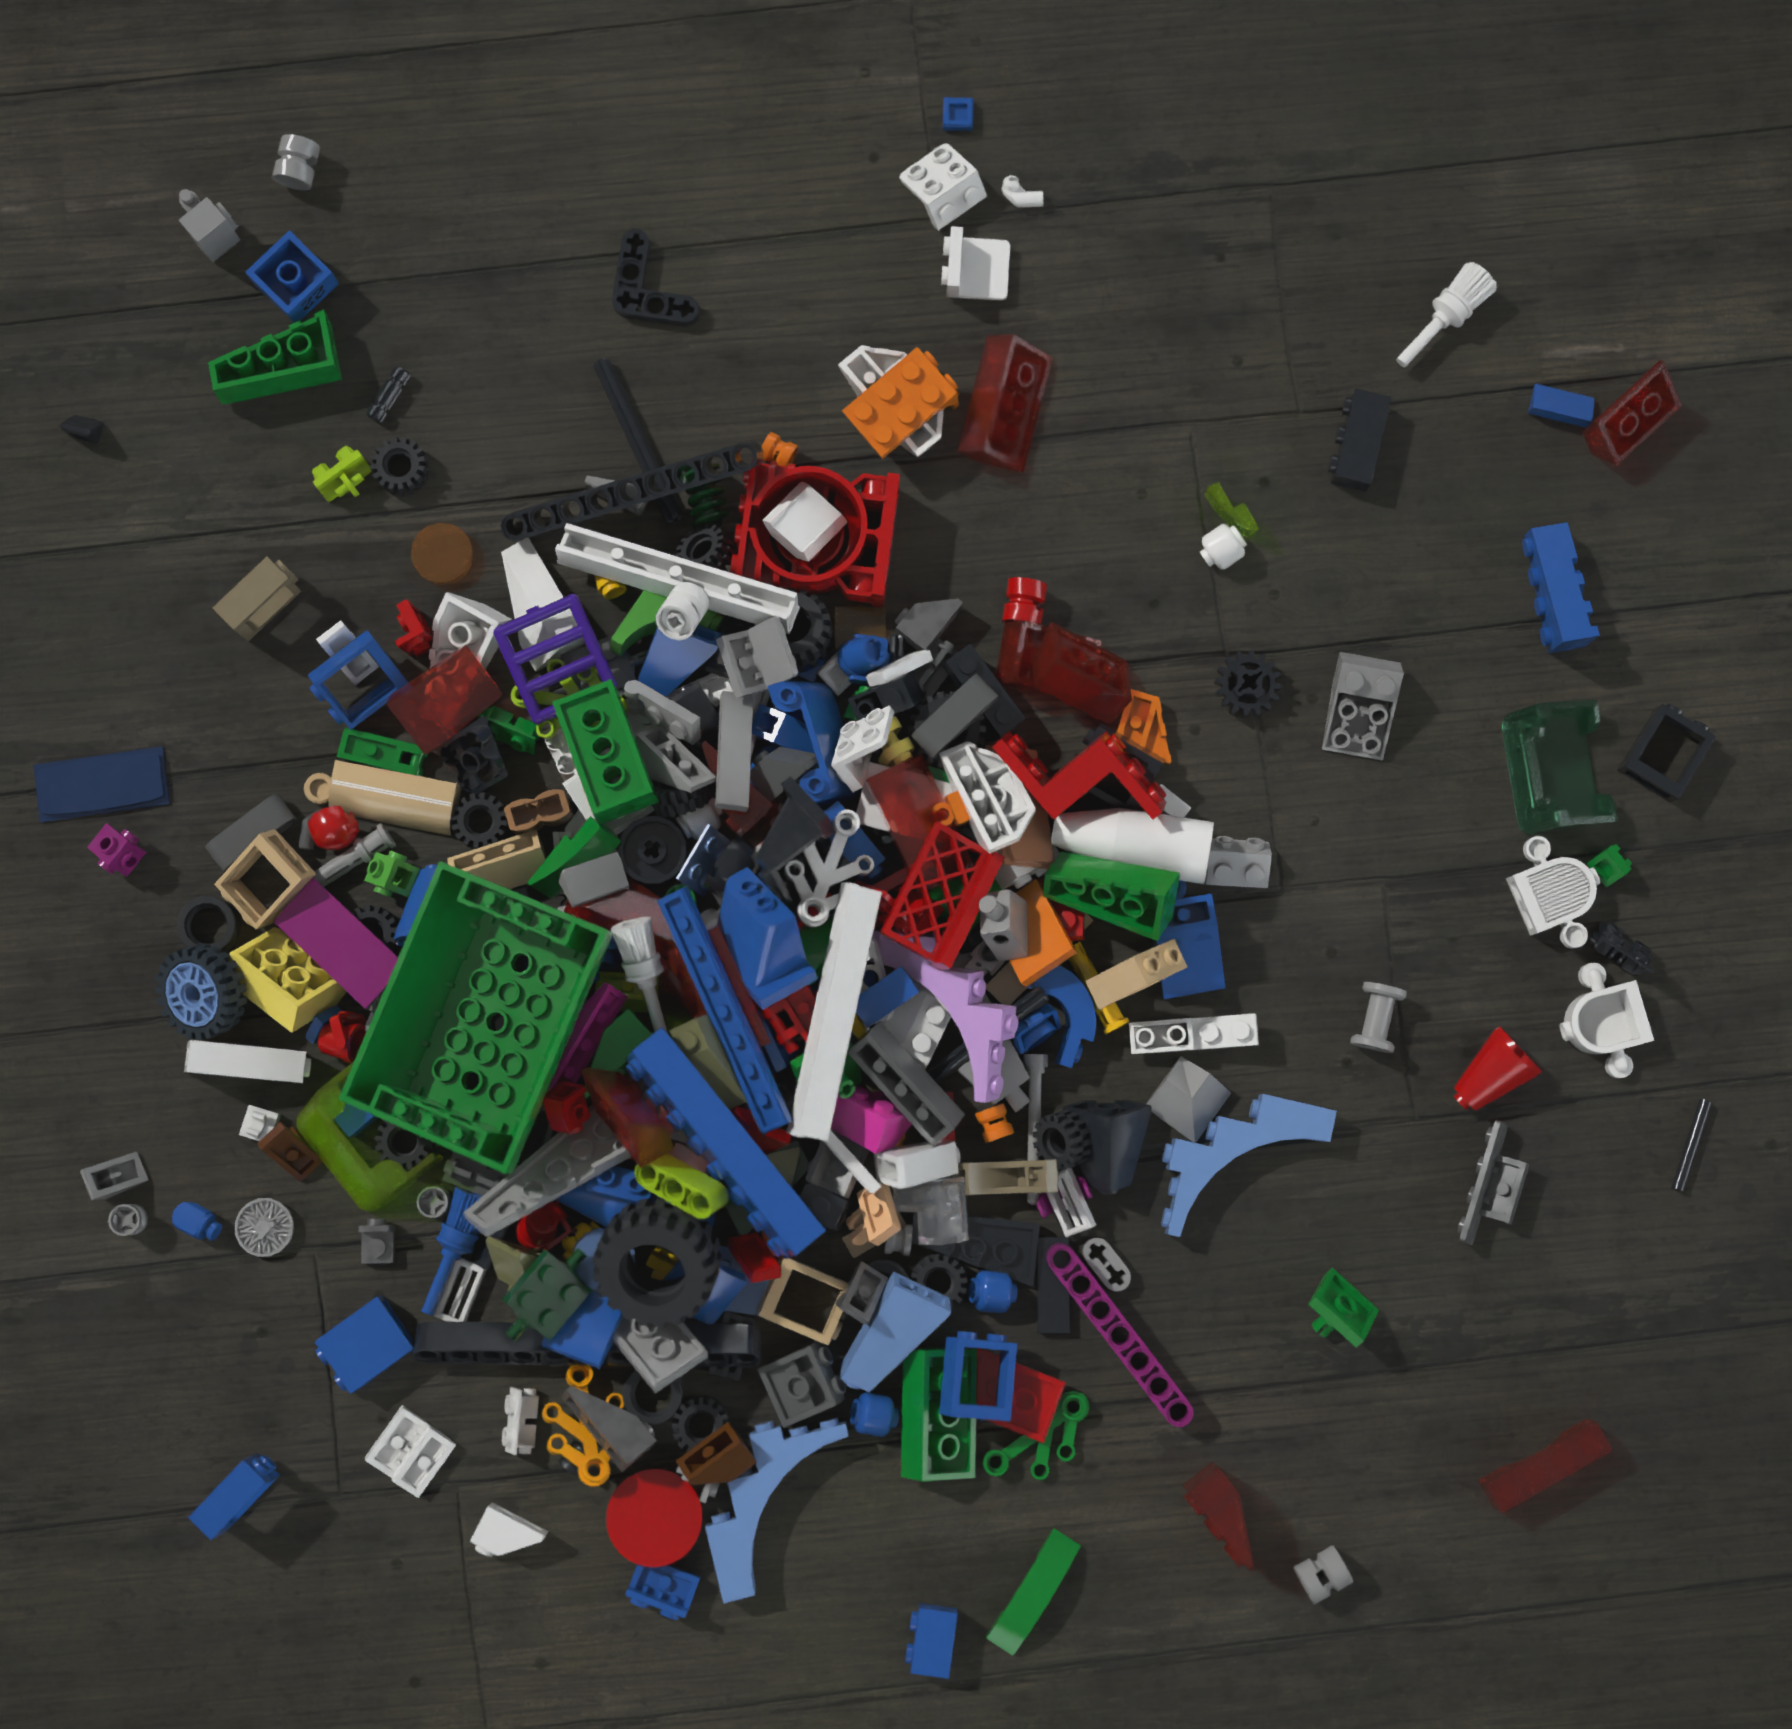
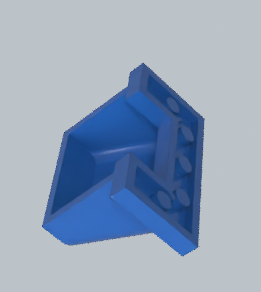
M748 867L732 875L726 882L717 925L707 931L723 967L763 1010L816 981L817 976L815 970L807 963L795 915Z

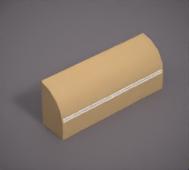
M335 760L328 803L329 807L341 806L345 813L349 815L352 812L356 818L452 836L453 829L451 825H453L451 817L452 814H455V806L459 804L462 788L457 783Z

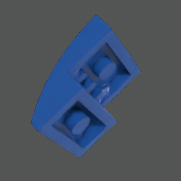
M678 1260L663 1280H674L685 1275L684 1267L680 1260ZM720 1265V1272L705 1306H701L699 1313L693 1318L706 1324H714L746 1285L745 1274Z
M591 1291L550 1341L545 1337L543 1338L542 1347L600 1369L614 1343L613 1335L623 1318L621 1317L622 1312L618 1309L613 1311L607 1305L609 1300L607 1296L603 1298L599 1293Z

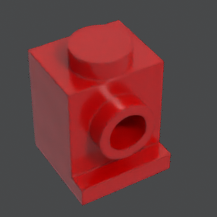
M562 1081L546 1093L543 1104L552 1130L572 1135L584 1129L583 1123L591 1118L584 1097V1093L587 1092L586 1086Z

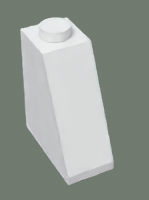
M946 1139L940 1140L933 1147L929 1142L894 1147L878 1154L874 1153L877 1182L899 1189L959 1173L960 1151L954 1141Z

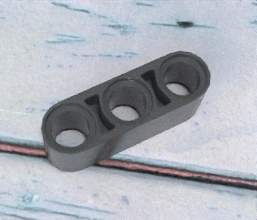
M975 674L912 734V738L934 759L981 716L999 696L978 674Z
M274 794L213 838L205 846V849L225 873L258 834L273 829L282 834L296 822L297 818L279 794Z

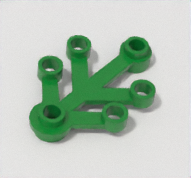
M1068 1391L1062 1395L1045 1442L1038 1441L1036 1458L1033 1462L1034 1464L1030 1466L1031 1475L1035 1479L1043 1480L1049 1475L1048 1458L1053 1429L1063 1422L1062 1442L1057 1445L1056 1454L1060 1460L1065 1462L1074 1458L1075 1448L1073 1445L1077 1422L1085 1419L1089 1412V1402L1081 1392ZM1070 1401H1077L1079 1403L1078 1411L1074 1413L1069 1412L1067 1409L1068 1403ZM1022 1435L1002 1450L992 1449L988 1451L983 1458L986 1472L992 1476L1004 1474L1008 1469L1009 1461L1037 1440ZM1067 1445L1071 1447L1072 1452L1070 1456L1062 1457L1060 1455L1062 1446ZM993 1456H998L1002 1460L998 1468H993L989 1463ZM1037 1464H1043L1046 1467V1472L1041 1476L1034 1473V1467Z

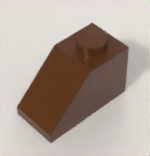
M728 1422L676 1460L691 1485L732 1482L757 1463L745 1442Z

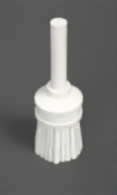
M1474 262L1465 263L1448 288H1444L1441 295L1433 300L1432 305L1435 313L1432 315L1433 320L1396 359L1399 365L1406 367L1441 328L1446 329L1449 325L1461 327L1464 324V320L1473 314L1472 310L1497 290V282L1486 269Z
M646 916L638 917L613 925L611 932H613V937L623 958L621 965L626 973V981L637 983L638 989L643 990L654 1033L663 1028L668 1034L655 986L658 984L656 978L664 971V967L660 962V953L656 952L651 918Z

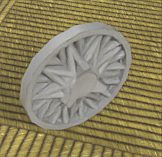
M258 1198L247 1203L239 1211L235 1221V1236L239 1245L247 1253L257 1257H269L282 1252L290 1243L294 1234V1220L290 1210L282 1202L272 1198Z

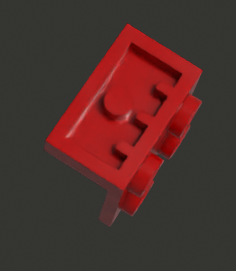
M857 881L855 884L861 887L882 892L877 917L884 925L896 898L893 899L886 891ZM909 892L907 899L911 910L925 906L922 895ZM930 899L931 903L937 902L935 900ZM941 905L932 907L937 919L944 909ZM903 906L899 913L905 912ZM926 909L912 913L917 931L931 926ZM906 915L896 918L892 927H895L903 935L911 934Z

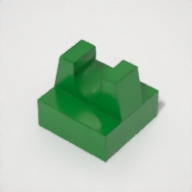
M1617 844L1609 846L1586 863L1590 868L1593 867L1596 870L1600 881L1605 887L1613 884L1632 870L1630 867L1632 862L1629 859L1624 860L1618 853L1620 848Z

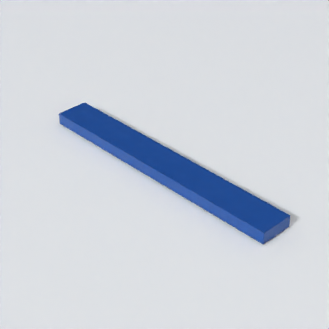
M688 887L681 888L657 900L761 1134H766L792 1122L790 1113Z

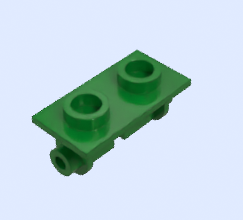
M494 705L492 707L486 706L483 713H479L478 719L487 714L495 740L509 744L516 751L535 754L536 740L539 741L541 739L536 732L537 724L519 717L515 725H512L510 723L514 714Z

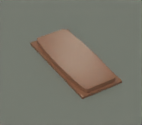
M985 745L986 750L997 754L992 748L993 745ZM1026 749L1033 759L1038 758L1037 750ZM1025 787L1036 808V812L1020 840L1001 848V854L1005 857L1003 865L1049 869L1055 859L1051 844L1048 813Z

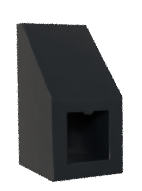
M912 670L886 684L876 685L848 698V701L858 721L866 718L874 709H883L887 706L892 707L894 714L914 707L925 697Z

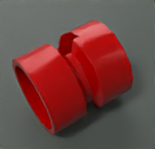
M1009 578L1006 597L1010 602L1004 605L1002 623L1023 629L1041 628L1043 609L1039 606L1045 603L1047 584L1031 578Z

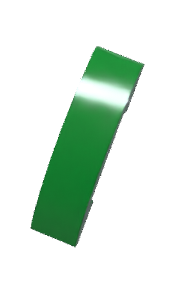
M1053 1528L1037 1553L1036 1560L1005 1610H1002L986 1639L1013 1656L1056 1592L1081 1545Z

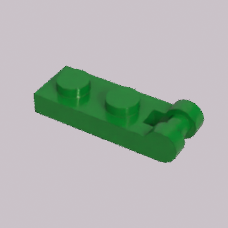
M344 727L337 758L379 769L423 777L424 769H422L424 758H428L430 749ZM404 753L412 754L410 765L401 763Z

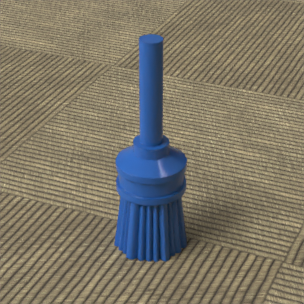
M455 1187L447 1220L442 1222L441 1231L436 1237V1240L443 1247L441 1251L443 1258L421 1310L423 1313L434 1315L455 1260H459L461 1254L473 1253L474 1251L473 1247L479 1238V1235H477L479 1230L466 1220L463 1212L482 1197L481 1195Z

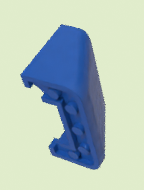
M783 681L769 685L768 690L773 709L787 713L800 721L805 720L819 768L805 773L801 778L799 784L801 788L822 810L828 809L837 801L840 804H844L856 799L861 789L852 792L846 783L840 781L836 771L831 766L840 730L844 726L831 688L820 682Z

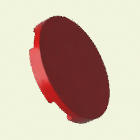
M649 1469L637 1472L625 1479L611 1496L606 1513L608 1535L616 1550L633 1564L647 1568H658L675 1563L691 1551L700 1535L702 1508L699 1498L692 1486L681 1479V1476L662 1469Z

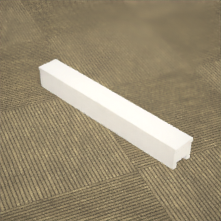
M568 523L565 525V534L561 543L557 544L555 548L558 564L668 597L674 586L679 583H694L706 592L709 598L708 610L757 625L771 617L777 616L780 618L786 634H790L800 609L797 593Z
M841 883L791 1111L793 1121L789 1123L787 1133L791 1135L828 1141L881 891L860 887L854 883Z

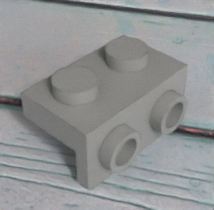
M1228 836L1212 838L1205 877L1206 885L1268 888L1272 858L1269 842H1265L1260 838H1248L1247 840H1234Z
M830 1128L836 1137L863 1165L869 1150ZM819 1139L820 1145L815 1157L808 1164L805 1181L849 1199L857 1179L823 1141Z

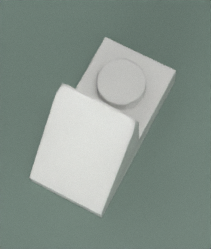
M340 620L316 640L327 654L332 657L356 639V637ZM365 650L341 668V670L354 685H357L379 666Z

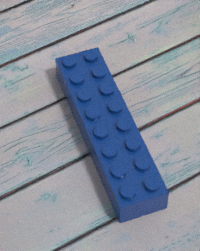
M660 1028L625 1058V1061L628 1063L625 1068L635 1081L641 1079L648 1088L645 1093L651 1102L657 1107L661 1104L668 1113L666 1116L668 1123L675 1131L682 1130L689 1139L686 1141L688 1148L695 1156L702 1155L709 1164L706 1166L709 1174L718 1182L720 1180L723 1181L729 1189L727 1191L729 1199L737 1207L743 1206L749 1214L746 1217L747 1221L757 1232L763 1231L769 1239L766 1242L768 1247L777 1257L782 1255L784 1259L796 1256L826 1231L663 1028Z

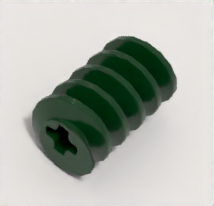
M711 463L715 471L720 468L719 464ZM685 465L683 468L685 474L683 476L688 481H693L695 472L693 468ZM722 479L685 490L686 494L691 496L687 500L688 505L693 508L690 511V516L696 519L692 523L693 529H696V526L699 525L704 528L705 523H710L712 526L713 524L720 526L723 524L722 519L729 516V511L719 509V507L727 504L726 499H717V495L725 492L724 488L715 487L714 485Z

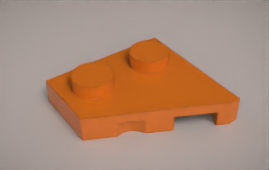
M1129 689L1117 732L1164 758V764L1169 766L1171 755L1167 745V734L1162 719L1160 698Z

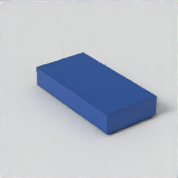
M900 966L859 995L856 1013L865 1026L869 1028L920 991L904 967Z

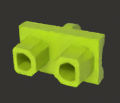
M344 446L336 454L339 463L332 468H329L326 463L319 464L312 470L315 478L312 482L328 503L338 496L342 497L349 491L355 498L360 495L355 487L364 481V477L372 471L358 450L353 451L349 446Z

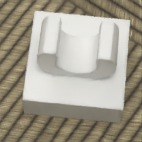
M248 1105L239 1135L260 1141L278 1124L281 1114Z

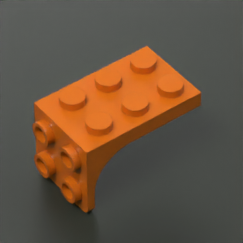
M918 347L842 410L845 417L882 459L938 412L948 406H951L953 409L959 406L958 386L948 374L942 376L937 368L939 364L928 351L923 353Z

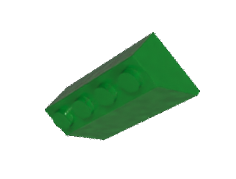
M915 1348L903 1360L901 1477L918 1481L975 1478L976 1419L939 1414L945 1348ZM964 1348L959 1403L976 1404L977 1349Z

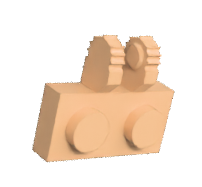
M879 1183L881 1187L874 1194H870L865 1188L857 1193L860 1208L853 1212L846 1220L849 1230H855L850 1235L853 1245L860 1246L870 1241L874 1245L879 1246L901 1230L889 1185Z

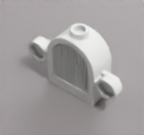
M1534 836L1525 842L1523 853L1529 861L1533 862L1535 867L1506 878L1530 936L1560 924V940L1563 945L1568 948L1580 947L1586 943L1588 932L1582 924L1572 920L1583 915L1592 906L1596 897V886L1600 884L1599 876L1593 867L1588 868L1584 863L1574 858L1560 857L1547 861L1546 858L1551 851L1550 843L1542 836Z
M1589 963L1581 967L1578 978L1580 983L1586 988H1591L1592 992L1577 997L1569 1005L1565 1013L1564 1022L1560 1023L1561 1035L1565 1041L1570 1040L1576 1048L1585 1053H1611L1605 1062L1606 1072L1613 1078H1625L1632 1072L1633 1062L1624 1053L1623 1049L1654 1041L1637 981L1634 980L1605 988V969L1598 963Z

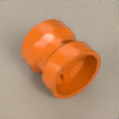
M770 432L761 446L764 454L762 461L765 463L776 461L780 466H789V463L792 464L799 446L792 442L786 443L781 440L779 435Z
M1004 1103L975 1113L978 1123L983 1126L984 1132L982 1135L985 1143L1014 1133L1012 1124L1008 1123L1005 1117L1007 1110ZM996 1119H999V1120H1000V1121L997 1122V1123H994V1124L989 1125V1122H990V1121H993V1120H996Z

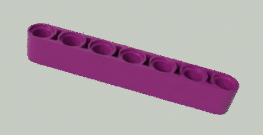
M1064 1243L1052 1245L1046 1254V1260L1051 1270L1166 1420L1176 1427L1188 1425L1193 1418V1408L1187 1398L1072 1248ZM1059 1250L1067 1251L1070 1255L1069 1262L1065 1266L1059 1267L1053 1263V1256ZM1077 1276H1086L1089 1279L1087 1289L1082 1292L1075 1291L1072 1288V1282ZM1098 1301H1104L1108 1304V1311L1102 1317H1096L1092 1314V1306ZM1119 1326L1125 1327L1128 1333L1125 1340L1121 1342L1113 1341L1111 1339L1113 1329ZM1136 1352H1143L1147 1355L1146 1363L1141 1367L1131 1365V1357ZM1157 1377L1164 1378L1166 1380L1164 1390L1157 1393L1150 1390L1151 1381ZM1175 1403L1185 1405V1413L1179 1418L1170 1416V1408Z

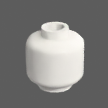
M1221 524L1203 536L1202 545L1204 549L1200 551V554L1209 567L1215 564L1219 569L1224 570L1243 558L1245 555L1244 547L1247 546V543L1235 525L1229 527L1227 524Z
M712 798L703 808H696V811L692 813L690 811L686 812L685 815L678 814L679 816L675 820L688 839L693 837L699 840L707 824L716 830L721 827L719 816L723 814L721 808H715V799Z

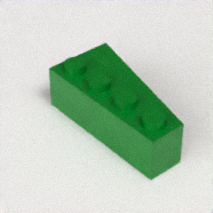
M325 310L315 313V317L305 322L297 321L289 325V329L274 336L272 334L260 338L261 342L248 348L243 346L208 362L212 388L221 404L225 405L342 380L332 324Z
M1061 851L1045 874L1043 897L1158 941L1173 918L1180 873Z

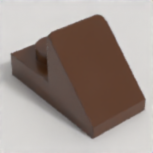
M282 1122L277 1124L257 1143L266 1155L299 1182L305 1179L323 1162L322 1157L294 1127L288 1128Z

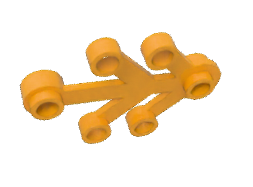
M571 1365L566 1373L567 1383L569 1386L588 1393L587 1385H589L593 1377L592 1368L590 1365ZM576 1372L582 1373L584 1380L582 1382L575 1381L573 1374ZM611 1393L605 1401L608 1403L612 1398L619 1400V1408L623 1409L624 1402L621 1394ZM550 1402L546 1404L542 1411L543 1420L549 1424H558L583 1443L585 1455L567 1444V1439L562 1434H554L549 1438L547 1442L548 1451L553 1455H562L578 1467V1476L585 1485L598 1487L604 1484L610 1475V1465L608 1463L610 1457L603 1448L598 1453L595 1438L580 1420L578 1423L563 1412L558 1403ZM549 1408L556 1409L558 1416L555 1418H550L547 1415L546 1410ZM555 1439L560 1440L563 1444V1447L559 1450L554 1449L551 1445V1442ZM596 1466L599 1469V1475L591 1476L588 1468Z

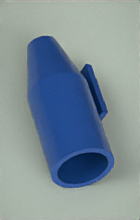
M614 1166L554 1200L607 1227L616 1213H621L622 1208L632 1203L636 1206L639 1200L649 1198L651 1203H653L660 1197L638 1184L634 1175L635 1170ZM716 1212L700 1220L702 1222L708 1221L713 1228Z

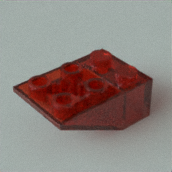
M1211 1462L1182 1485L1188 1492L1183 1497L1198 1516L1202 1513L1206 1515L1207 1519L1203 1523L1218 1541H1221L1223 1538L1228 1544L1223 1548L1240 1568L1244 1564L1251 1571L1254 1569L1240 1494L1223 1472Z

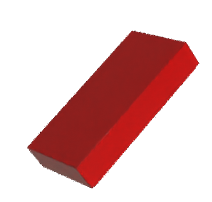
M758 1233L728 1238V1249L751 1283L781 1278V1266Z

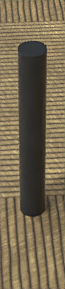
M1699 1099L1671 1187L1675 1190L1684 1192L1712 1105L1710 1101Z

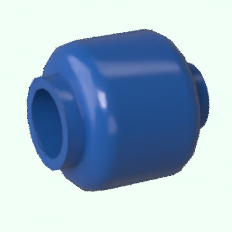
M981 1271L970 1281L968 1290L969 1301L980 1312L1004 1313L1009 1309L1011 1303H1015L1017 1299V1286L1012 1284L1010 1276L1006 1273Z
M863 1393L859 1399H854L850 1410V1423L854 1424L858 1433L883 1437L889 1433L891 1427L895 1428L897 1426L899 1410L894 1408L893 1400L889 1396Z

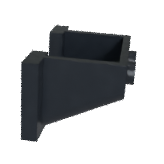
M790 776L781 783L787 799L755 857L762 869L758 873L761 879L768 886V889L796 917L801 899L793 881L785 877L784 868L792 860L800 861L805 869L803 875L813 893L817 881L802 851L815 842V847L824 864L832 844L829 837L835 833V830L827 814ZM841 854L836 869L850 864L843 854ZM797 866L789 867V872L792 875H799L800 871ZM857 875L844 880V882H854L856 879H858ZM834 884V885L830 886L829 889H828V891H829L830 889H832V888H833L835 885H837V884Z

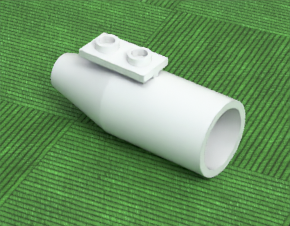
M1126 808L1061 813L1054 819L1051 844L1074 854L1179 872L1180 881L1204 884L1214 822L1160 814L1152 820L1145 811Z

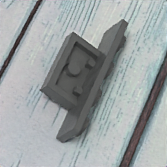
M1495 1120L1493 1127L1490 1126L1485 1136L1486 1152L1484 1157L1481 1156L1476 1166L1477 1182L1475 1187L1472 1186L1467 1196L1468 1212L1466 1217L1463 1216L1458 1226L1459 1240L1469 1245L1474 1243L1481 1216L1512 1225L1529 1168V1164L1500 1155L1508 1125L1498 1120Z

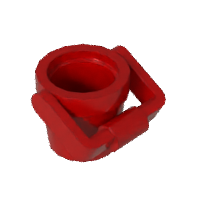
M340 1011L337 1015L329 1018V1024L322 1027L318 1037V1047L323 1054L353 1064L366 1035L365 1025L367 1021L363 1014H357L353 1011Z
M551 1201L518 1219L515 1226V1235L518 1242L525 1248L530 1250L545 1249L549 1252L562 1243L563 1238L573 1228L567 1220L569 1216L560 1203ZM561 1224L566 1232L554 1240L557 1226Z

